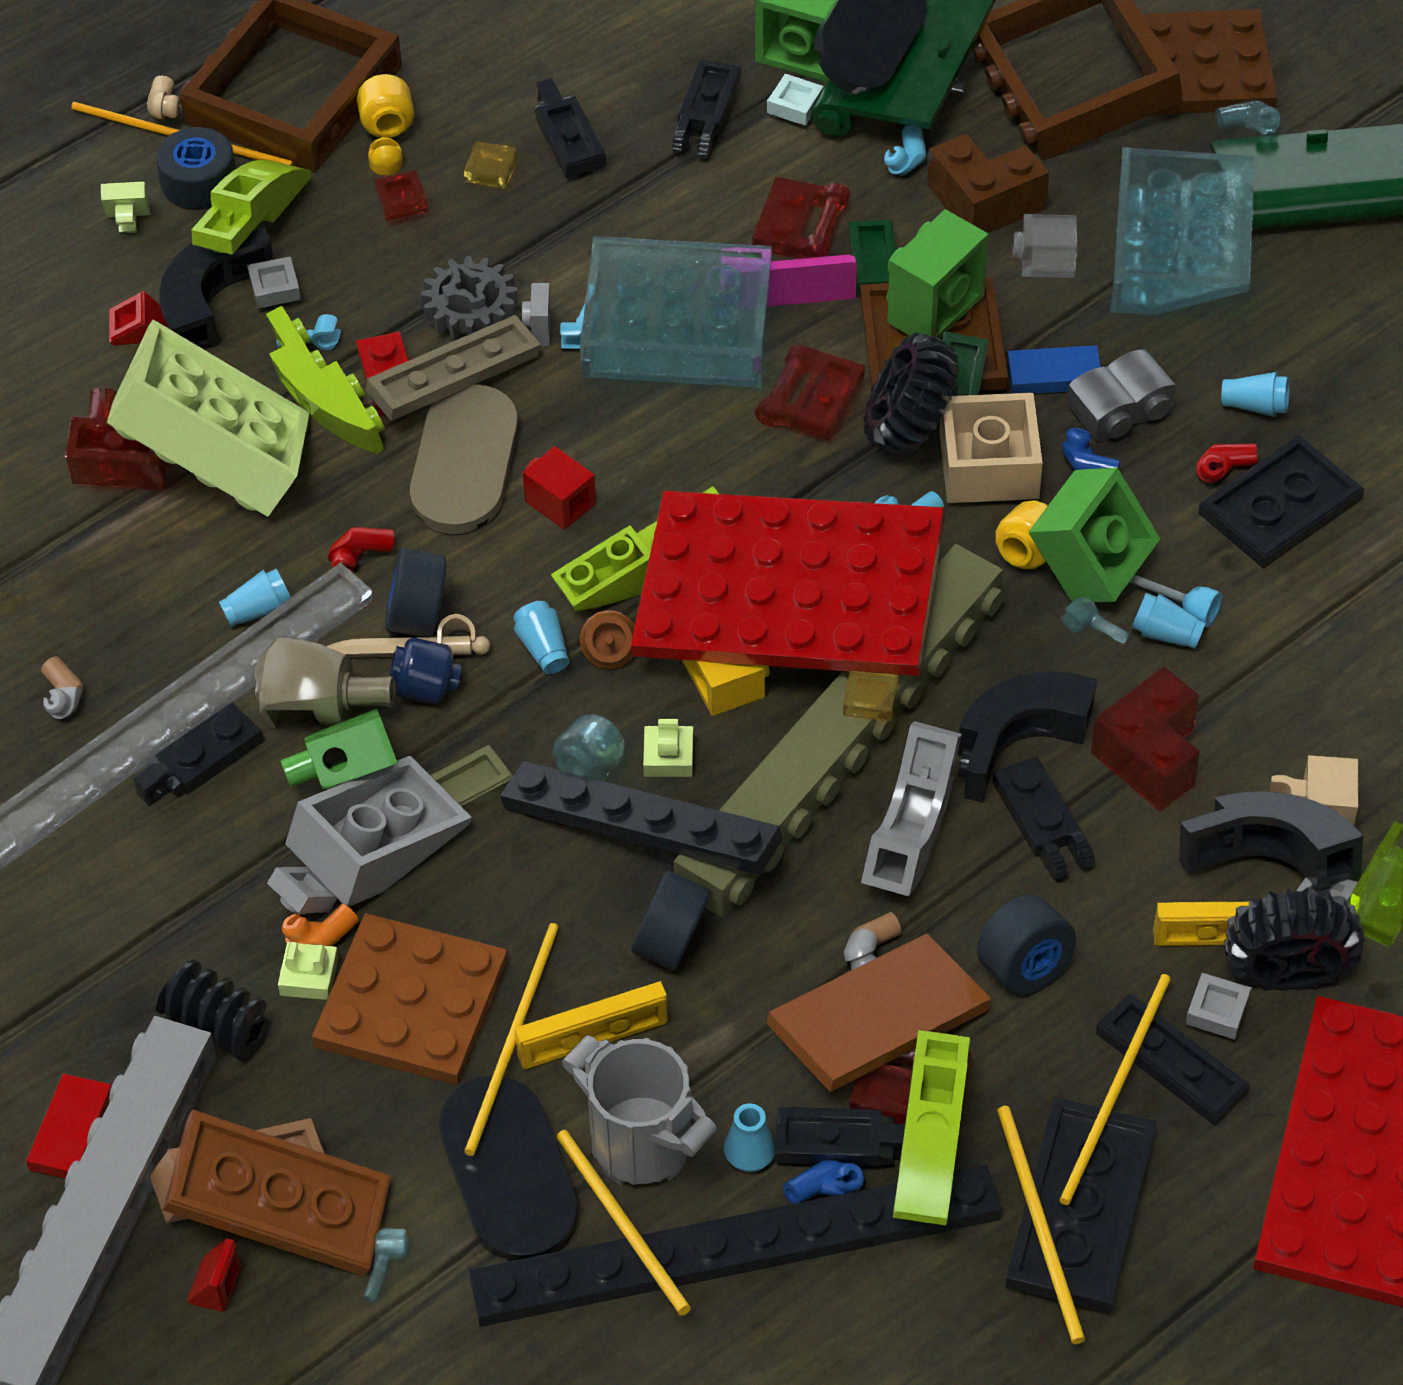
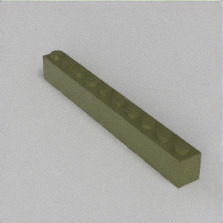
M955 544L937 564L919 676L842 671L721 807L719 811L780 826L783 840L764 871L770 872L780 861L785 846L793 837L798 839L806 832L811 823L812 815L822 804L826 806L833 801L844 778L850 772L856 773L860 770L868 757L870 748L878 739L883 741L890 735L896 724L897 717L905 708L912 709L922 696L924 686L933 676L938 678L944 673L951 660V655L960 645L965 647L970 643L977 631L978 624L986 615L992 616L997 612L1004 599V591L1001 590L1003 569ZM679 855L674 860V873L710 889L711 895L705 908L721 918H724L735 904L740 906L748 899L753 890L754 882L760 876L684 855Z

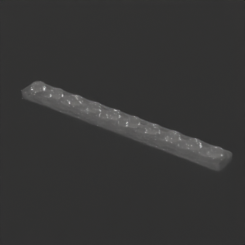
M340 562L0 806V870L141 769L158 752L256 685L254 675L257 660L269 648L275 638H291L315 643L373 601L371 588Z

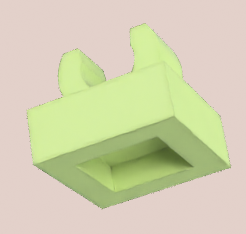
M145 182L101 184V201L107 218L115 217L116 225H119L120 234L137 233V216L151 215L150 197Z
M658 719V726H645L644 777H693V726H678V719Z
M287 942L278 981L280 996L327 1000L333 987L339 959L337 947Z

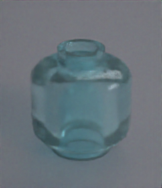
M583 714L576 718L557 736L553 745V758L558 770L601 781L621 763L625 754V743L620 731L611 721L596 714Z

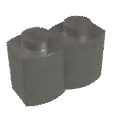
M1139 349L1119 357L1107 367L1092 369L1074 379L1068 385L1067 405L1096 441H1104L1111 437L1119 438L1125 435L1135 423L1158 420L1165 416L1174 405L1175 384L1146 349Z

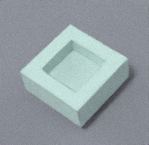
M784 74L767 100V113L806 126L811 118L812 109L824 86Z

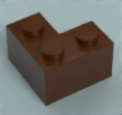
M963 134L929 149L927 178L929 189L949 212L986 233H991L1046 209L1049 171L1027 145L988 160L967 134Z

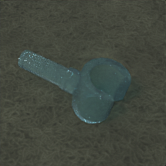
M1087 597L1077 598L1065 608L1067 613L1062 617V622L1072 632L1078 633L1089 624L1094 629H1099L1124 644L1130 633L1098 615L1097 607Z
M385 1228L377 1233L375 1237L376 1259L363 1296L365 1300L376 1302L384 1276L388 1270L389 1260H406L408 1238L405 1229Z

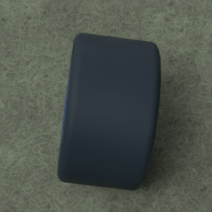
M203 127L182 129L172 133L162 141L156 152L161 190L169 201L179 207L189 209L212 207L211 191L221 180L236 169L231 143L226 136L214 129Z
M402 548L399 551L387 602L385 628L387 631L417 637H431L433 635L444 590L447 566L445 556Z
M667 871L659 884L631 946L632 953L666 969L675 971L711 895L710 889L676 873Z
M1035 895L1017 897L1000 907L985 924L977 943L978 960L1009 992L1020 995L1034 993L1051 984L1064 971L1072 959L1076 947V932L1071 924L1044 898Z

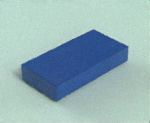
M1097 345L1007 351V367L1012 394L1068 392V385L1074 379L1092 369L1101 367Z

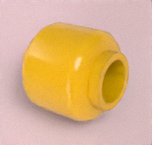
M377 75L366 80L359 88L357 94L358 110L361 124L368 133L380 138L397 137L406 132L412 125L415 112L410 88L404 80L395 75Z
M1035 500L1022 502L1001 520L996 529L995 542L1003 558L1015 567L1030 570L1046 563L1045 558L1028 533L1048 507L1045 503Z

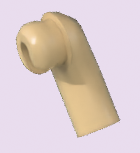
M167 76L155 77L147 100L149 113L152 117L158 119H165V116L176 118L180 113V99L178 96L172 95L175 84Z

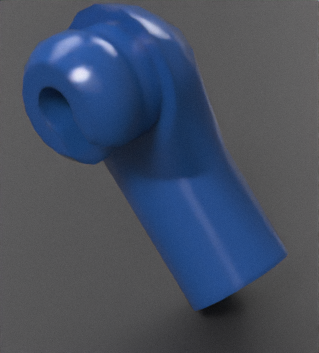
M1071 428L1066 432V441L1062 442V453L1074 471L1114 467L1119 469L1120 460L1094 454L1091 447L1088 446L1091 436L1087 430Z
M824 1160L785 1182L783 1191L791 1204L805 1202L817 1194L835 1196L859 1191L864 1183V1173L854 1163L845 1164L838 1161Z

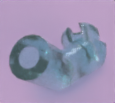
M1256 100L1216 109V121L1220 129L1242 125L1260 134H1270L1276 131L1281 120L1280 113L1276 108Z

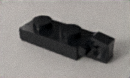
M552 78L537 82V101L539 105L534 106L536 120L565 177L568 178L605 167V151L576 96L562 98Z
M231 702L158 752L147 763L148 767L133 778L137 795L148 806H151L171 791L174 794L182 791L186 795L190 794L260 745L263 741L262 730Z
M777 1108L775 1163L817 1164L824 1160H832L845 1164L854 1163L860 1166L893 1164V1159L901 1160L905 1124H895V1118L882 1116V1110Z

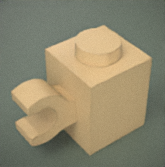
M1308 755L1303 780L1294 779L1286 775L1272 776L1269 792L1292 794L1316 801L1335 810L1354 825L1358 811V759Z

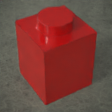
M556 446L551 448L542 457L533 459L522 472L525 502L563 530H566L596 505L595 474Z

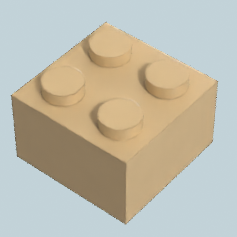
M1034 393L951 396L952 399L947 403L945 414L940 418L939 430L947 503L1039 499L1043 462Z

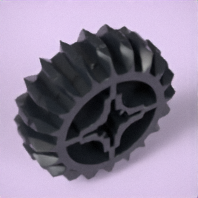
M915 332L910 337L903 339L900 346L893 349L892 356L885 360L882 371L877 374L875 385L870 389L872 393L866 403L867 411L863 416L865 423L864 433L867 435L868 440L875 443L878 448L906 456L910 452H915L919 449L921 443L928 440L930 432L937 429V423L941 416L945 414L947 403L952 399L950 395L952 389L957 384L955 376L959 372V365L957 364L958 354L954 352V348L946 345L945 341L933 335L929 336L924 333Z
M1310 887L1305 888L1303 891H1292L1288 888L1286 892L1279 894L1268 891L1266 898L1254 897L1250 899L1249 906L1236 908L1235 915L1227 919L1224 946L1225 954L1229 958V965L1232 967L1234 976L1242 978L1245 985L1260 984L1264 991L1270 988L1285 991L1302 990L1310 987L1318 990L1320 984L1338 983L1339 976H1347L1352 973V967L1361 963V953L1364 951L1363 942H1365L1363 926L1360 924V917L1356 913L1355 906L1347 904L1345 897H1332L1329 890L1313 893Z

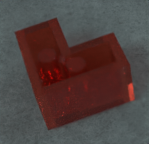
M1164 666L1095 718L1091 753L1159 812L1195 786L1200 751L1184 737L1194 730L1199 695Z

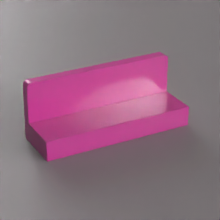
M850 254L719 266V280L724 311L856 299L857 263L856 258L850 256Z

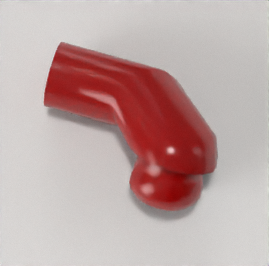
M1256 443L1213 444L1198 460L1196 466L1197 475L1204 482L1215 483L1220 481L1233 467L1256 465Z
M350 528L330 546L328 560L331 563L332 569L338 574H349L354 571V566L357 563L356 559L364 551L391 552L394 545V532L392 529Z

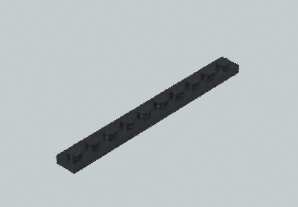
M988 1165L954 1171L946 1225L893 1218L897 1183L643 1234L641 1237L676 1287L999 1221L1001 1218V1207ZM626 1238L469 1270L479 1327L662 1290Z

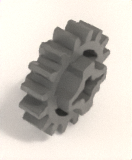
M466 256L464 264L460 265L453 259L448 260L449 269L444 270L435 267L433 269L434 279L425 278L423 281L424 291L421 292V302L425 320L427 323L434 322L435 332L437 333L449 329L450 339L455 340L460 333H465L467 336L505 318L516 315L515 306L518 305L517 287L514 285V276L512 274L505 275L504 265L502 264L490 268L489 258L484 257L479 264H474L471 256Z

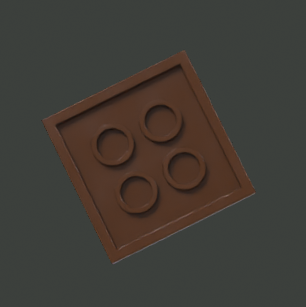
M1260 9L1142 14L1180 73L1183 102L1152 115L1275 110L1277 94ZM1141 68V74L1143 78L1146 76V74Z
M993 277L985 278L984 296L947 331L989 340L979 391L1007 389L1008 383ZM889 283L860 285V303L871 388L875 385L877 374L882 371L885 360L892 356L893 349L900 346L903 339L910 337L908 334L887 323L888 302L886 297Z

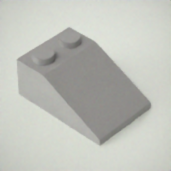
M411 756L398 760V763L347 781L297 803L285 844L341 903L346 904L348 907L386 891L470 825L472 817Z

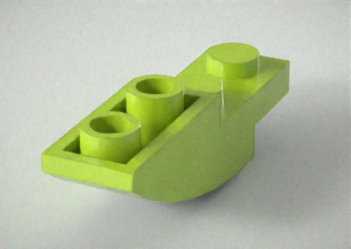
M265 159L254 160L235 169L211 191L212 207L192 228V244L212 249L215 252L233 255L261 221L274 222L312 178L311 170Z
M283 306L267 313L266 315L274 335L281 348L269 355L279 379L301 408L308 411L309 415L317 423L337 437L375 454L384 451L379 432L385 430V427L375 408L370 406L365 409L360 401L365 398V394L355 375L352 373L345 376L337 361L327 366L318 350L310 353L305 344L311 342L302 322L299 318L291 321Z
M713 486L703 492L719 494ZM657 521L638 533L629 525L551 574L554 582L575 611L617 603L642 594Z
M918 1030L893 1218L939 1225L947 1224L970 1037Z

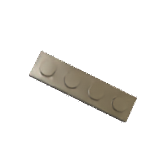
M513 315L368 378L366 392L390 421H393L538 357L541 344L516 315Z

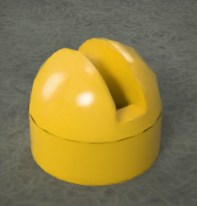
M381 137L370 145L368 160L369 167L374 173L391 175L402 168V150L397 141Z

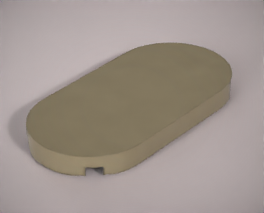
M472 385L440 399L430 406L410 484L412 509L416 516L418 514L423 519V524L430 529L445 534H464L478 529L477 525L483 523L486 519L487 522H490L498 514L502 506L518 434V418L515 405L503 392L485 385Z

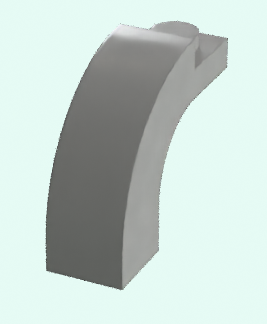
M916 721L910 725L895 791L883 823L871 837L861 883L910 896L915 890L927 867L943 822L953 786L954 777L952 774L962 734Z

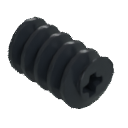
M194 959L188 961L163 986L156 1002V1012L161 1015L166 1014L167 1018L171 1021L210 1032L217 1048L224 1052H231L232 1056L240 1061L248 1060L261 1048L268 1035L270 1022L269 1019L264 1017L267 1008L266 1001L257 997L249 1003L250 992L242 987L233 993L234 982L225 978L217 983V972L207 969L201 973V963Z

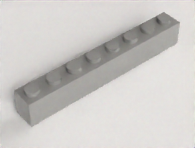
M154 1016L146 1033L141 1032L135 1039L131 1052V1062L125 1074L118 1075L114 1080L109 1096L110 1103L103 1117H97L92 1123L87 1138L88 1146L81 1160L74 1161L70 1166L65 1179V1191L58 1205H52L48 1209L42 1225V1236L35 1250H29L25 1254L19 1269V1281L12 1295H6L0 1303V1385L57 1384L154 1188L150 1174L166 1152L174 1148L186 1124L187 1117L194 1108L217 1061L213 1038L210 1032Z

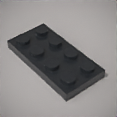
M1054 1097L1033 1180L1074 1305L1111 1313L1157 1121L1111 1111L1069 1205H1064L1060 1202V1197L1101 1108ZM1026 1202L1006 1276L1005 1287L1058 1300Z

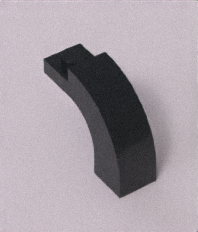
M265 228L252 231L233 255L215 252L212 249L196 246L192 243L182 249L168 265L160 284L159 299L164 326L204 350L217 346L218 339L214 316L208 305L212 298L222 289L249 279L247 265L274 260L271 239Z
M1034 672L1007 679L983 693L968 709L959 727V733L962 736L957 755L961 756L958 777L965 779L964 798L983 803L997 759L1007 747L1017 741L1031 737H1050L1083 745L1094 709L1097 679L1068 672Z
M1266 791L1223 795L1215 798L1214 812L1180 822L1179 862L1188 872L1238 857L1267 856L1283 860L1296 867L1316 889L1361 876L1363 835L1353 824L1335 810L1304 797Z

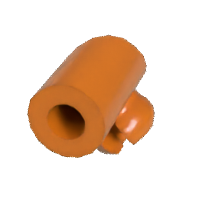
M342 903L323 922L308 921L300 914H293L284 920L282 933L285 935L286 943L295 942L333 947L359 922V918L352 909Z

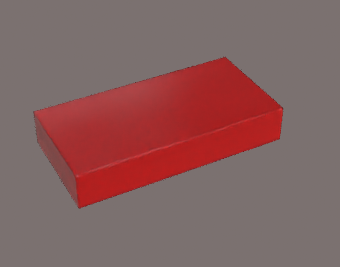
M62 1074L26 1160L30 1171L66 1179L70 1166L74 1161L81 1160L88 1146L87 1138L92 1123L97 1117H103L110 1103L109 1096L112 1084Z

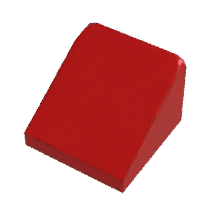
M143 291L110 308L109 342L113 346L140 344L152 320L164 326L160 304Z
M226 1238L204 1256L188 1295L187 1301L189 1304L220 1312L227 1308L242 1268L234 1240Z

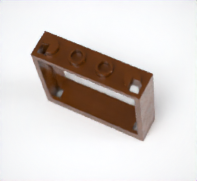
M259 0L254 2L248 14L236 28L234 27L228 32L224 42L213 54L206 58L196 75L183 85L180 92V101L182 103L185 124L192 127L214 129L226 136L229 141L261 153L294 161L295 166L316 173L360 119L357 94L362 84L373 76L383 74L395 75L402 67L399 35L304 0ZM276 27L361 57L304 129L217 97Z
M1018 0L990 12L972 47L976 63L983 61L986 66L984 71L993 91L998 89L1001 91V100L1006 114L1010 119L1017 118L1019 122L1018 129L1024 144L1032 143L1042 161L1183 102L1180 73L1133 0ZM1101 3L1146 76L1044 119L1000 45Z

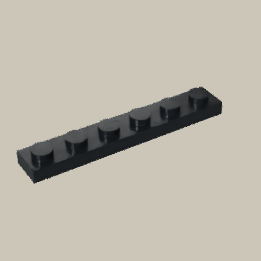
M526 761L522 762L500 794L504 809L760 876L783 840L780 826Z

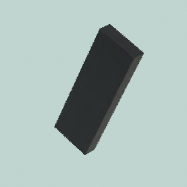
M1129 993L1097 1024L1096 1034L1125 1056L1147 1005ZM1155 1013L1133 1063L1216 1126L1248 1094L1250 1084L1159 1014Z

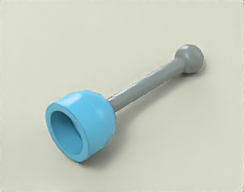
M1134 575L1129 583L1181 602L1183 609L1197 617L1198 620L1205 622V627L1207 628L1215 621L1222 604V593L1209 587L1199 586L1184 594L1137 575Z

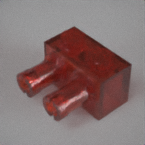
M101 388L92 389L90 392L88 417L71 416L65 458L72 483L164 490L168 462L159 458L153 449L141 442L124 438L113 426L107 423L113 400L117 394L115 390L105 388L104 398H101Z

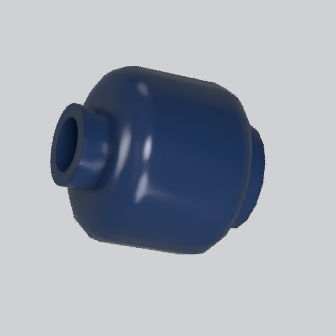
M411 638L405 642L403 647H395L389 676H394L396 680L397 695L399 697L436 705L443 701L447 691L456 692L461 674V664L453 663V651L450 646L419 638Z

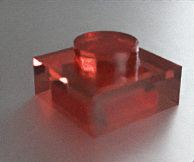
M416 170L374 179L375 192L386 221L428 212L427 199Z

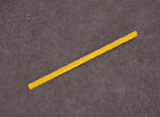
M1002 1106L997 1112L1072 1344H1080L1085 1341V1337L1010 1107Z
M567 1130L560 1131L557 1134L560 1144L678 1314L681 1316L686 1315L691 1309L688 1302Z

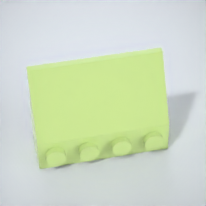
M152 320L113 400L107 423L113 426L124 438L137 440L153 449L157 456L170 464L177 463L194 473L196 478L209 487H218L233 496L244 508L253 511L257 510L268 517L297 477L309 412L162 324Z

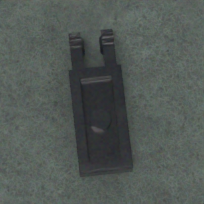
M699 60L678 114V125L672 144L673 153L684 154L688 145L690 130L702 132L697 147L698 157L703 159L710 158L716 135H720L739 85L741 66Z
M1038 756L993 772L992 782L1034 856L1040 857L1052 879L1059 880L1067 877L1066 862L1059 852V848L1064 846L1068 847L1082 870L1094 866L1095 858L1090 844L1081 832V828Z

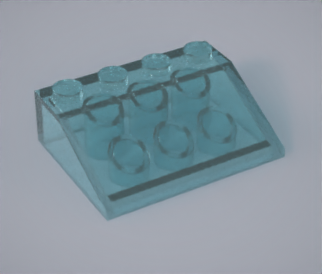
M1122 148L1110 312L1157 315L1249 291L1255 156Z
M593 236L580 340L582 377L762 388L772 246Z

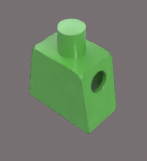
M377 709L304 737L307 750L281 760L290 787L319 778L322 789L336 786L398 763ZM334 747L342 749L345 754L341 761L330 764L324 760L323 756L327 750Z

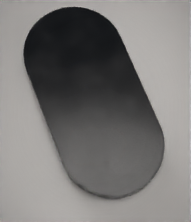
M835 0L814 38L815 52L819 51L821 60L818 63L823 73L833 84L848 93L859 94L861 91L873 93L879 90L892 77L924 22L927 14V0Z
M492 1076L475 1078L462 1084L445 1101L440 1113L439 1127L446 1156L478 1241L484 1249L493 1255L496 1252L500 1256L507 1257V1261L559 1252L568 1242V1236L572 1233L573 1227L575 1228L578 1219L577 1201L538 1098L521 1082L503 1077L476 1152L473 1156H469L465 1153V1148Z

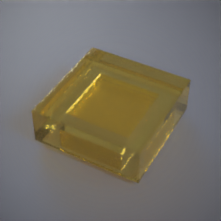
M475 141L464 169L465 182L507 188L518 159L517 148Z
M850 670L843 702V715L891 722L899 675Z

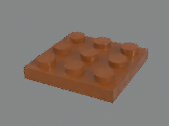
M365 913L312 1034L313 1047L458 1086L508 963L507 949Z

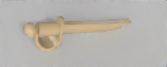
M460 614L445 617L438 625L437 637H419V639L450 646L453 655H472V650L476 654L482 655L487 653L490 648L489 640L484 636L477 637L471 620ZM457 630H465L471 634V636L448 635ZM411 638L350 639L326 647L343 653L348 658L393 657L395 647H403L405 642Z

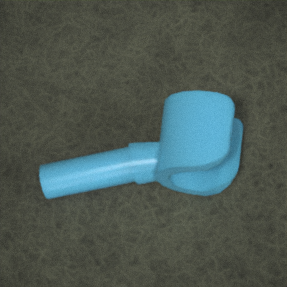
M585 302L578 318H576V322H561V349H584L586 347V328L595 309L594 302Z
M329 314L321 315L316 322L314 330H306L311 340L307 344L313 343L317 348L327 351L333 349L337 345L341 334L340 329H335L338 321L337 318Z

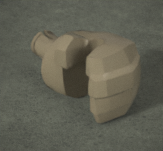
M277 637L270 644L269 648L260 655L255 668V697L259 702L261 716L271 728H276L281 710H313L320 725L331 727L351 719L354 706H385L393 708L396 704L397 685L394 676L354 677L352 663L348 656L318 643Z

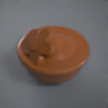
M606 610L594 614L581 629L580 645L582 653L589 662L599 668L615 669L622 667L633 658L630 645L635 627L634 623L629 617L617 611Z

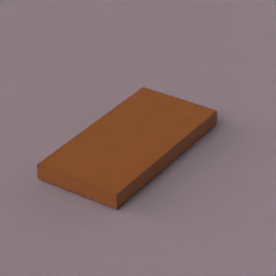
M926 933L770 1011L767 1025L817 1079L832 1092L915 1049L918 1030L944 1034L988 1011L992 998Z
M192 1109L186 1120L163 1211L365 1276L371 1267L391 1176Z

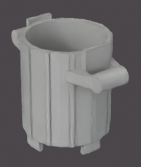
M587 1035L562 1060L564 1068L573 1075L575 1082L588 1096L593 1157L597 1159L602 1167V1172L610 1180L621 1186L625 1182L636 1185L652 1182L658 1183L664 1178L668 1180L673 1179L686 1164L687 1156L693 1157L717 1131L715 1123L706 1117L704 1110L691 1096L688 1067L670 1046L667 1047L659 1042L649 1040V1038L621 1040L617 1044L612 1045L606 1039L601 1042ZM692 1118L696 1120V1122L693 1125H691Z

